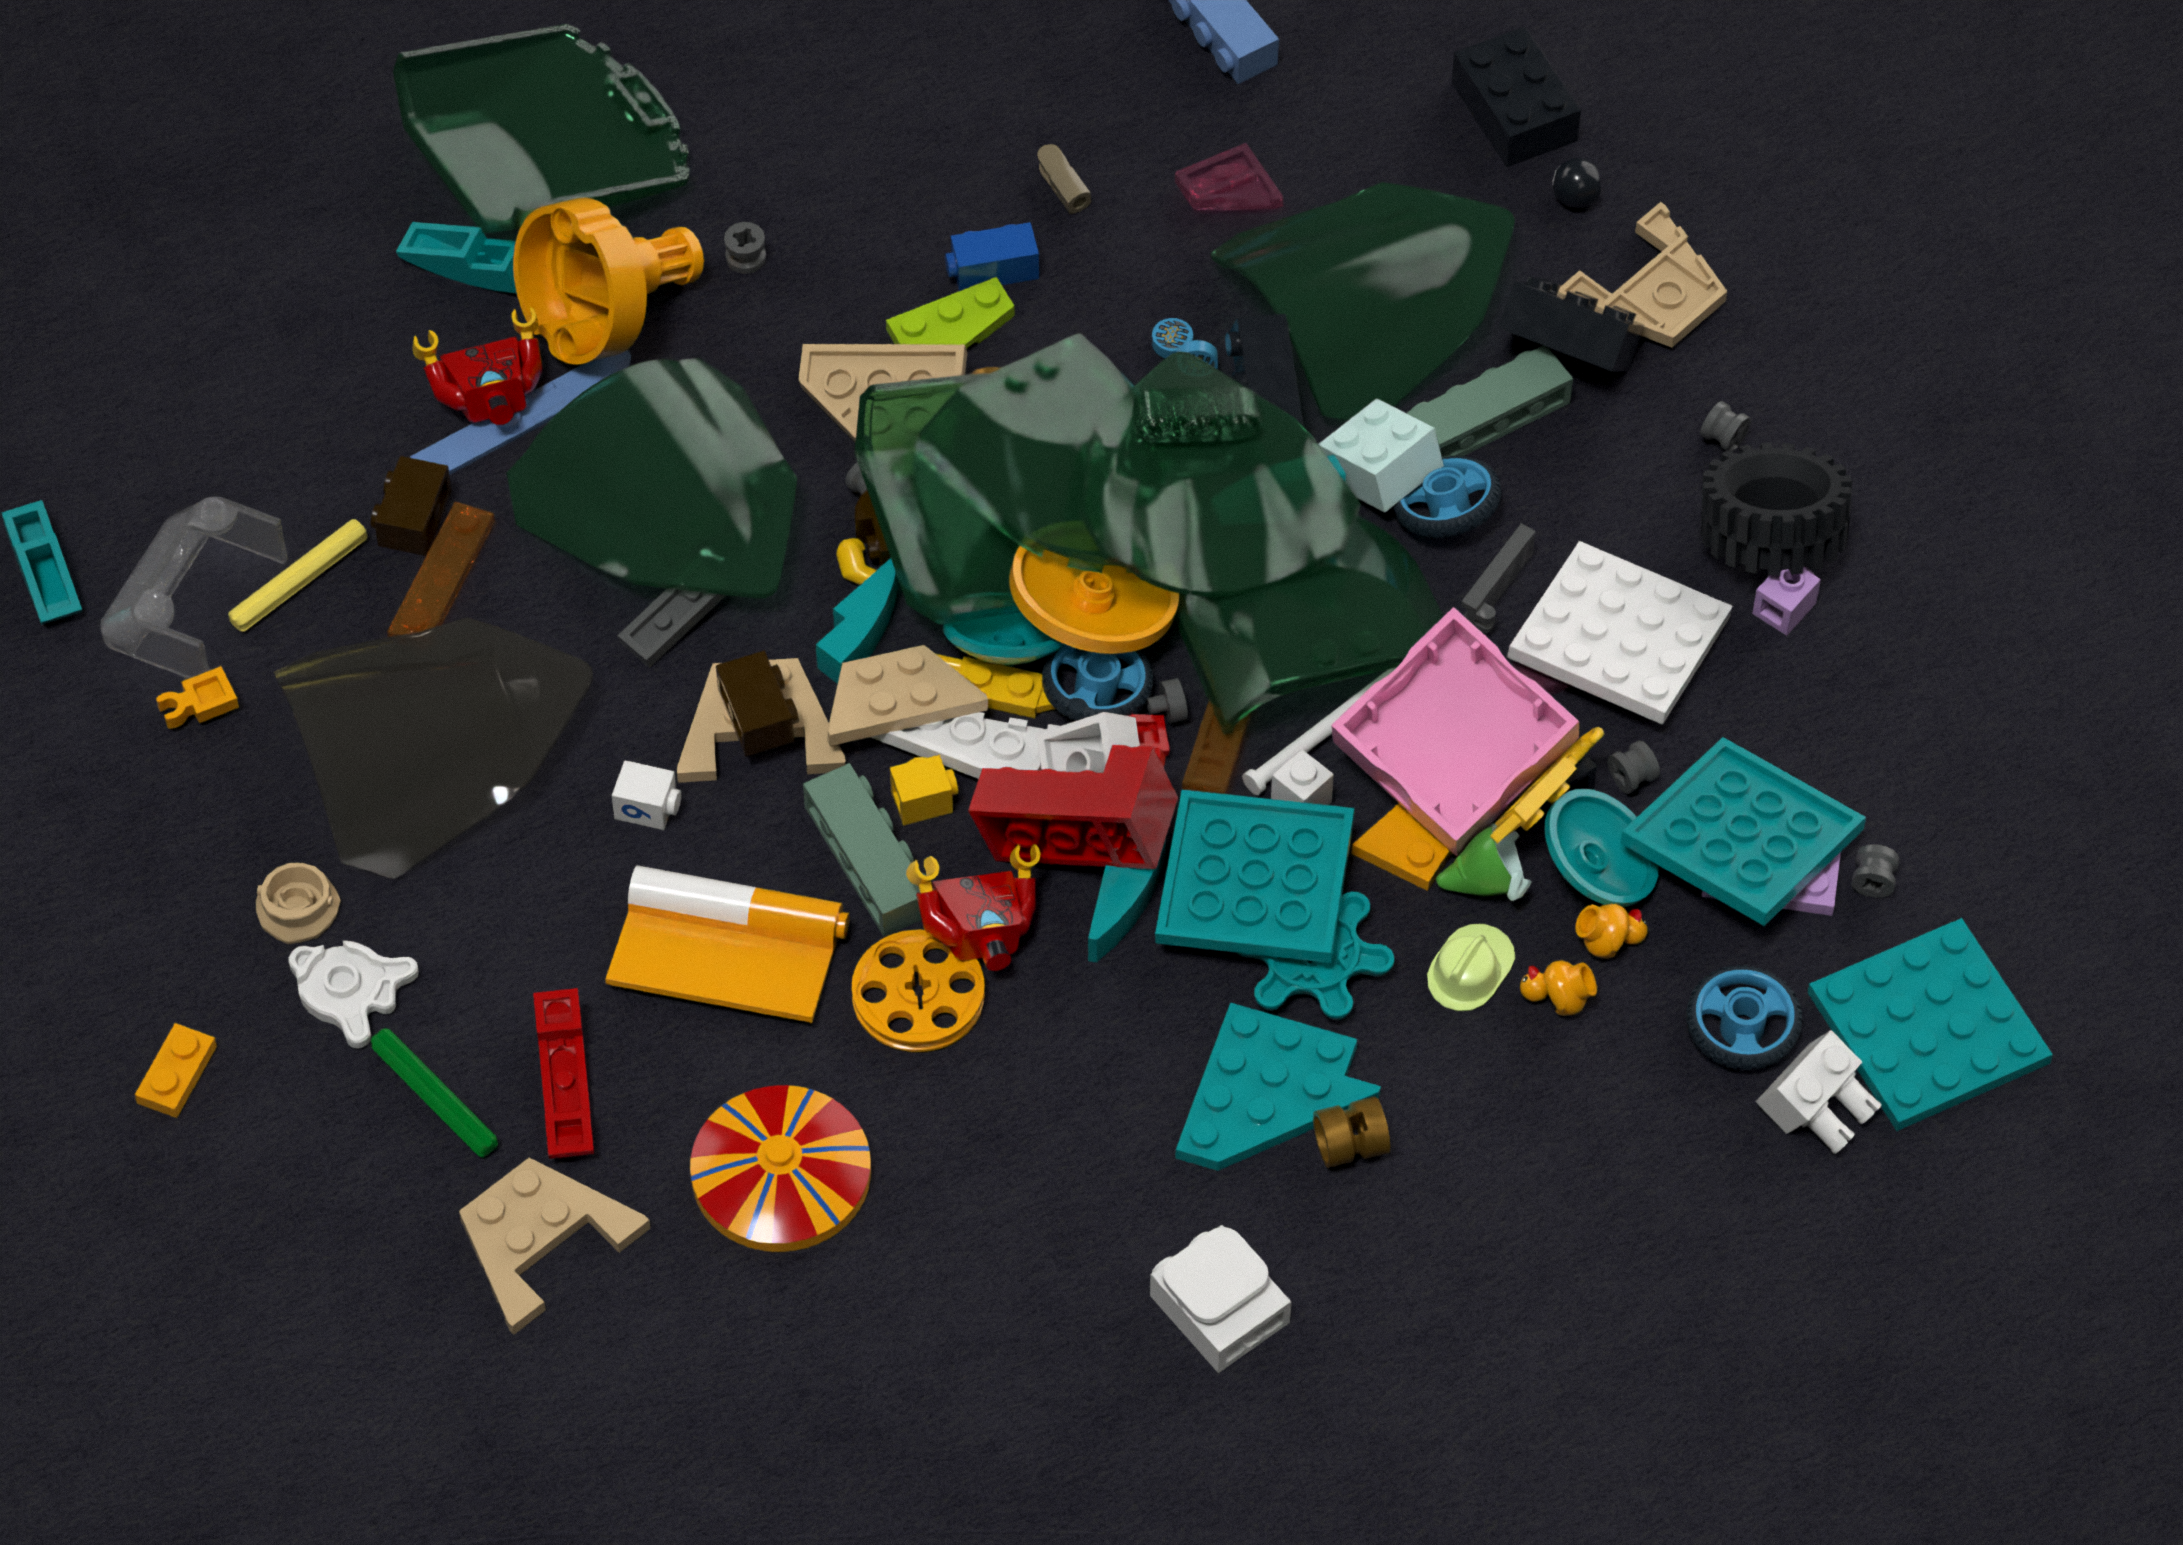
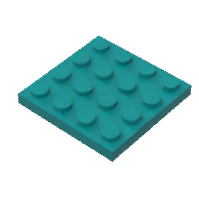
M1722 737L1622 831L1621 844L1765 926L1864 830L1866 817Z
M1182 790L1156 926V943L1331 963L1355 818L1354 808Z
M1962 918L1814 981L1808 987V995L1830 1029L1862 1061L1857 1071L1876 1100L1882 1104L1881 1108L1896 1131L2050 1064L2052 1060V1052Z

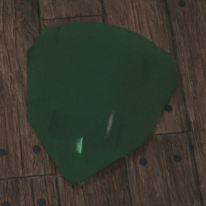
M1381 182L1340 201L1238 233L1211 252L1210 255L1212 260L1223 268L1233 269L1252 282L1276 314H1286L1290 340L1297 352L1311 392L1322 416L1349 421L1375 399H1379L1394 407L1446 361L1483 323L1513 235L1515 219L1513 214L1507 209L1427 189Z
M1176 352L1165 358L1095 422L1089 445L1078 514L1105 561L1126 568L1141 580L1168 591L1195 596H1230L1250 593L1281 584L1301 575L1320 562L1343 554L1361 503L1334 468L1314 437L1293 416L1200 358L1187 352Z
M699 358L682 361L667 359L651 360L629 366L600 380L574 398L557 413L536 436L525 454L507 472L516 525L604 573L635 585L748 598H767L772 596L779 588L794 510L797 477L779 451L744 388Z

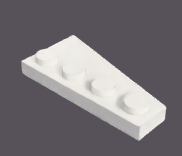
M978 712L872 736L871 738L920 757L928 758L940 754L944 766L979 779L982 768L1000 769L1002 767H1012L1018 770H1042L1036 734L1060 726L1048 724L1047 729L1027 726L1028 720L1009 718L1007 723L984 719V713Z

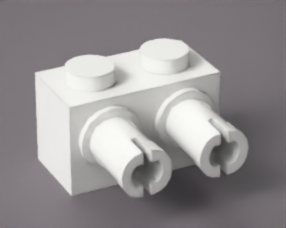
M1832 1030L1809 1043L1756 1101L1786 1134L1799 1126H1808L1831 1149L1833 1154L1839 1152L1853 1138L1855 1133L1844 1125L1827 1107L1829 1104L1827 1100L1835 1096L1860 1124L1865 1123L1875 1113L1874 1111H1877L1882 1105L1854 1078L1856 1075L1854 1071L1862 1061Z

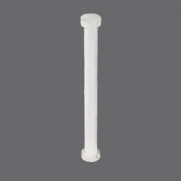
M1394 659L1387 665V671L1258 769H1249L1242 775V779L1246 787L1255 795L1265 791L1266 784L1272 780V775L1301 749L1307 753L1332 734L1331 725L1374 683L1388 676L1401 662Z

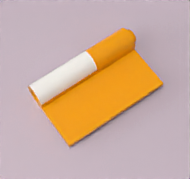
M637 865L633 871L629 886L628 914L605 979L606 984L812 1023L838 938H846L850 914L843 912V904Z

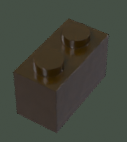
M404 456L399 457L395 470H389L386 475L382 503L375 504L371 515V528L376 530L378 546L427 556L452 491L448 465Z
M765 650L716 665L718 691L745 757L794 742L793 724L799 723L797 709L792 698H784L781 690L785 689L781 670L777 664L771 666Z

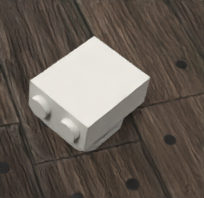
M1223 1225L1209 1232L1199 1234L1191 1241L1188 1247L1173 1257L1169 1256L1163 1259L1152 1271L1150 1277V1296L1218 1373L1290 1323L1291 1301L1268 1276V1268L1264 1261L1235 1230L1226 1228Z

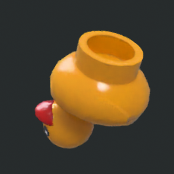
M1607 904L1600 907L1589 905L1581 911L1575 926L1576 933L1584 939L1587 950L1595 957L1602 959L1614 957L1616 955L1615 952L1620 949L1624 942L1630 945L1641 943L1648 933L1646 922L1641 918V911L1633 909L1627 913L1619 904Z
M1560 960L1549 964L1544 974L1535 966H1529L1528 973L1524 975L1520 982V991L1527 1000L1532 1002L1542 1001L1549 994L1551 1001L1557 1008L1555 1012L1562 1016H1571L1582 1011L1587 998L1596 995L1597 984L1591 969L1586 963L1582 962L1573 966L1569 962Z

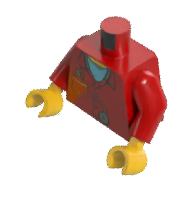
M530 307L532 318L527 323L518 322L516 309L512 312L511 318L515 331L521 334L520 341L517 340L516 336L440 355L441 361H438L436 357L438 336L435 332L428 331V340L431 344L429 348L420 346L417 337L414 336L413 354L417 359L425 361L427 366L423 369L435 398L455 411H462L468 421L474 423L490 419L496 425H504L513 418L515 412L523 411L527 407L526 394L533 392L543 369L538 338L533 336V333L538 328L535 310Z
M1034 844L1031 847V862H1024L1020 858V845H1017L1012 851L1010 862L1018 870V878H1014L1012 871L933 881L931 883V880L939 873L937 860L932 856L924 859L926 876L920 872L917 860L912 862L906 870V876L912 884L919 886L920 892L916 893L925 931L945 946H948L959 960L983 958L986 967L991 971H998L1007 967L1011 962L1010 954L1017 950L1020 937L1028 932L1035 913L1036 878H1031V868L1040 859L1041 853L1037 845Z

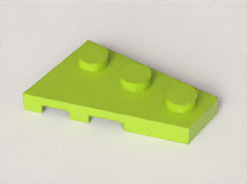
M994 277L887 319L886 330L894 344L965 345L967 349L973 343H981L1014 317L1015 309L1014 304L998 278Z

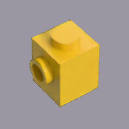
M940 754L928 758L917 757L905 764L890 767L891 793L903 826L953 813L952 795L958 794L957 781L952 769L945 770Z

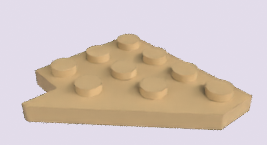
M803 344L798 379L801 388L868 456L874 455L882 462L884 471L893 473L897 478L913 476L914 462L956 461L967 361L965 345Z

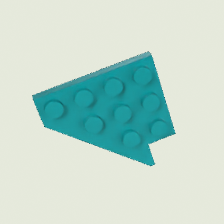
M1230 1003L1177 1144L1175 1158L1219 1171L1314 1129V1111L1337 1105L1345 1111L1348 1110L1351 1102L1370 1097L1379 1099L1381 1086L1347 1077L1357 1049V1039Z

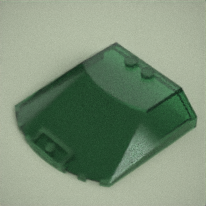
M569 24L401 52L397 56L393 69L403 128L476 225L481 227L482 233L519 229L526 217L535 209L575 198L595 199L609 208L687 185L690 170L687 168L686 161L689 154L687 144H682L679 137L681 127L661 94L632 64L627 63L622 66L610 57L611 48L602 42L596 47L579 38L581 30Z

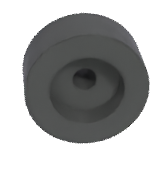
M1174 678L1159 682L1160 695L1147 698L1149 714L1164 712L1169 723L1187 720V704L1179 679Z

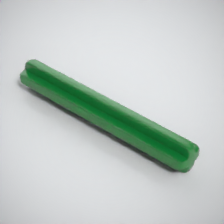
M383 1028L372 1037V1049L479 1157H487L497 1148L496 1135L390 1029Z

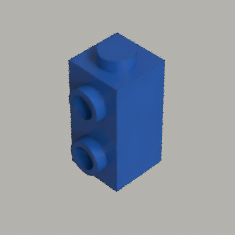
M1031 222L1017 225L1009 224L1000 228L968 231L963 234L952 235L951 253H945V265L948 277H956L959 291L994 277L998 278L1001 285L1039 279V252Z

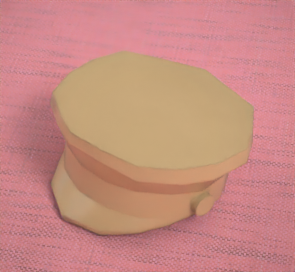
M288 863L273 870L267 875L263 884L258 886L256 913L265 932L286 944L301 943L318 938L331 926L337 916L341 899L326 875L315 866L305 863Z

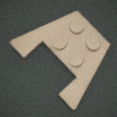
M1662 202L1636 222L1635 233L1659 249L1661 253L1614 293H1610L1581 271H1578L1559 289V292L1566 294L1567 291L1574 293L1578 291L1599 299L1597 307L1603 309L1605 305L1611 307L1615 305L1636 313L1634 321L1645 325L1641 336L1671 348L1726 301L1727 290L1702 255H1696L1687 242L1688 236L1681 226L1676 227L1669 217L1670 211Z
M798 658L769 660L771 666L777 664L781 670L785 689L781 690L784 698H792L796 706L799 723L793 724L794 737H805L807 774L828 773L846 765L845 756L840 745L829 746L827 742L829 722ZM712 663L677 766L678 783L717 780L715 743L739 741L717 687L716 665L721 663Z
M531 1158L526 1159L459 1211L464 1229L489 1280L491 1290L504 1314L509 1331L513 1335L546 1310L544 1301L519 1275L586 1223H590L619 1253L650 1229V1221L645 1215Z

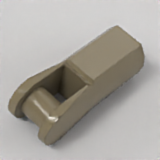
M1053 144L1042 146L1037 154L1040 162V174L1051 186L1069 213H1077L1088 207L1091 203L1090 191L1070 166L1060 148Z

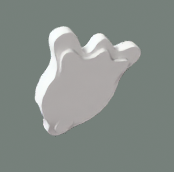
M343 941V946L332 947L326 950L324 945L317 947L300 946L294 949L289 956L290 969L297 978L299 996L303 1006L319 1020L338 1026L344 1033L347 1043L353 1048H362L371 1040L368 1021L369 1013L373 1011L382 1014L392 1013L396 1007L397 989L413 982L418 977L419 972L417 962L413 958L382 957L369 947L351 941Z

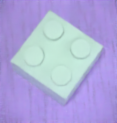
M1375 399L1318 444L1321 457L1335 455L1346 473L1345 492L1383 512L1388 511L1423 483L1424 478L1430 472L1444 466L1435 428L1379 399Z

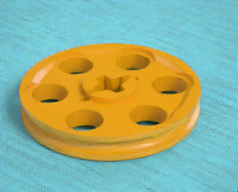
M907 930L894 933L872 945L856 965L852 977V1002L856 1017L862 1027L873 1038L891 1048L907 1052H928L944 1048L964 1037L978 1021L985 998L983 971L977 959L964 961L957 959L948 946L942 944L925 930ZM931 949H941L948 954V957L945 961L934 964L926 961L924 955ZM895 953L903 957L904 962L899 967L887 968L880 963V960L884 955ZM914 972L918 973L919 985L922 986L924 993L922 995V1009H919L918 997L915 996L913 986H915ZM965 978L974 983V988L967 993H957L950 988V985L956 979ZM880 988L887 995L881 1002L870 1003L862 997V994L867 989ZM940 1013H949L956 1017L957 1022L949 1028H940L932 1020ZM901 1017L910 1020L913 1026L907 1032L897 1033L892 1031L888 1024L895 1018Z

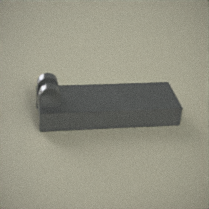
M1523 524L1519 525L1461 601V606L1467 609L1463 616L1482 633L1493 631L1496 614L1493 608L1533 555L1535 530Z
M698 559L617 635L620 644L650 668L731 592L728 583L716 577Z

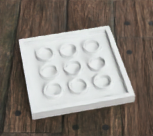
M1579 541L1510 644L1507 658L1663 725L1728 622L1733 606Z

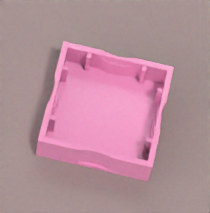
M1454 607L1409 650L1404 660L1393 672L1374 683L1331 725L1333 742L1457 857L1479 832L1489 827L1579 738V721L1537 682L1516 670L1505 659L1499 648Z

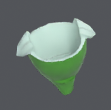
M1492 823L1489 827L1479 832L1467 844L1456 860L1436 877L1438 886L1445 890L1477 896L1507 894L1511 901L1521 898L1532 881L1524 879L1514 843L1519 837L1518 833L1514 830L1497 844L1490 837L1497 827L1496 824Z

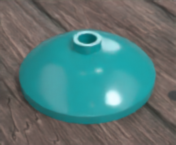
M991 596L967 600L950 608L943 618V632L955 647L981 661L1011 667L1030 663L1055 653L1065 645L1036 628L1022 614L1012 596Z
M1591 789L1569 791L1556 800L1547 813L1545 819V838L1550 856L1556 868L1575 890L1593 901L1603 905L1619 904L1621 907L1637 904L1653 890L1658 878L1659 865L1621 844L1622 831L1637 817L1625 805L1605 793Z

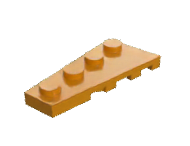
M1398 803L1352 844L1351 854L1428 891L1452 855V852Z

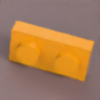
M175 1023L135 1093L137 1104L177 1118L217 1047L215 1037Z

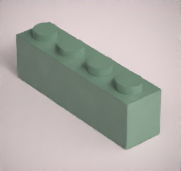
M1543 345L1533 351L1522 352L1513 361L1505 365L1486 370L1480 377L1464 385H1455L1445 394L1429 402H1421L1415 405L1406 414L1435 428L1442 458L1450 456L1462 457L1570 404L1573 378L1551 350Z
M848 763L803 783L804 805L883 937L921 921L916 893L920 892L919 886L912 884L906 876L908 866L914 862L912 853L904 840L898 842L892 833L894 828L887 811L884 808L878 809L872 800L874 799L873 791L866 777L863 775L858 777L851 764Z

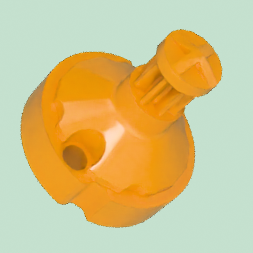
M582 197L542 206L531 212L519 229L513 256L515 288L526 321L529 322L532 318L530 307H532L536 312L538 328L534 335L541 334L548 341L550 353L559 360L570 364H585L612 357L628 350L641 332L646 313L647 294L655 291L659 285L670 282L678 285L693 283L699 279L704 264L703 251L699 240L686 227L668 229L661 237L649 240L643 237L632 238L627 228L622 226L611 215L606 205L595 199Z

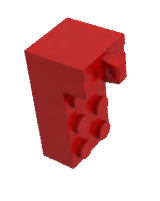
M1112 745L1103 773L1090 770L1065 772L1053 769L1018 770L1012 767H1002L1000 769L982 768L968 811L995 861L1010 862L1012 851L1017 845H1020V858L1024 862H1031L1030 850L1035 844L1041 853L1038 863L1102 867L1110 865L1122 868L1156 869L1178 796L1164 770L1166 757L1160 747Z

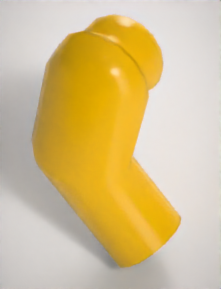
M849 538L840 542L837 548L838 564L843 578L861 585L877 570L865 565L862 552L865 547L862 541L857 538Z

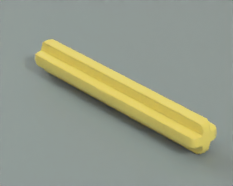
M356 519L347 522L229 611L228 615L232 625L240 632L249 629L367 539L364 526Z

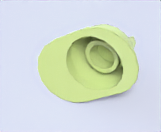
M1470 924L1456 930L1437 953L1427 973L1428 988L1433 998L1442 1006L1455 1011H1472L1483 1006L1494 995L1514 963V946L1509 937L1498 928L1486 924Z

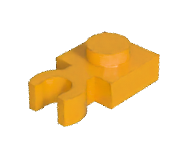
M221 666L182 681L184 691L182 693L166 692L156 698L160 712L168 708L176 709L164 715L168 728L181 726L187 720V717L195 714L198 722L201 723L239 708L237 697Z

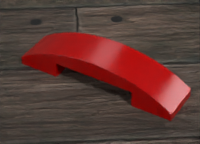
M578 988L533 993L549 1159L594 1154Z

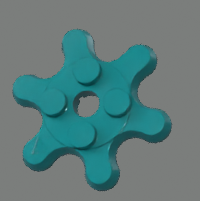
M1348 892L1342 895L1331 963L1312 961L1310 963L1308 960L1236 952L1241 957L1259 959L1268 965V974L1255 987L1254 997L1256 1002L1263 1009L1273 1011L1281 1007L1289 997L1296 994H1307L1319 1001L1321 1010L1331 1020L1345 1018L1353 1007L1352 996L1346 987L1347 980L1360 974L1381 977L1390 971L1394 965V954L1390 948L1381 944L1366 943L1356 933L1357 925L1370 912L1368 898L1359 892Z

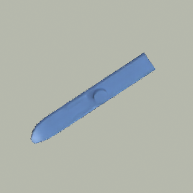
M626 350L612 357L585 363L526 394L527 407L523 411L515 412L513 418L504 425H496L490 419L472 423L410 456V458L448 465L450 475L610 389L628 371L631 361L630 352Z

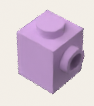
M1803 567V574L1791 575L1790 570L1785 569L1780 570V576L1769 575L1756 590L1752 614L1787 636L1816 604L1821 579L1816 577L1807 567Z

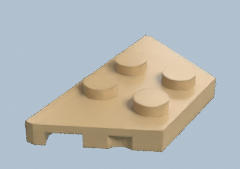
M925 645L842 663L828 726L827 742L829 746L987 711L988 698L984 692Z

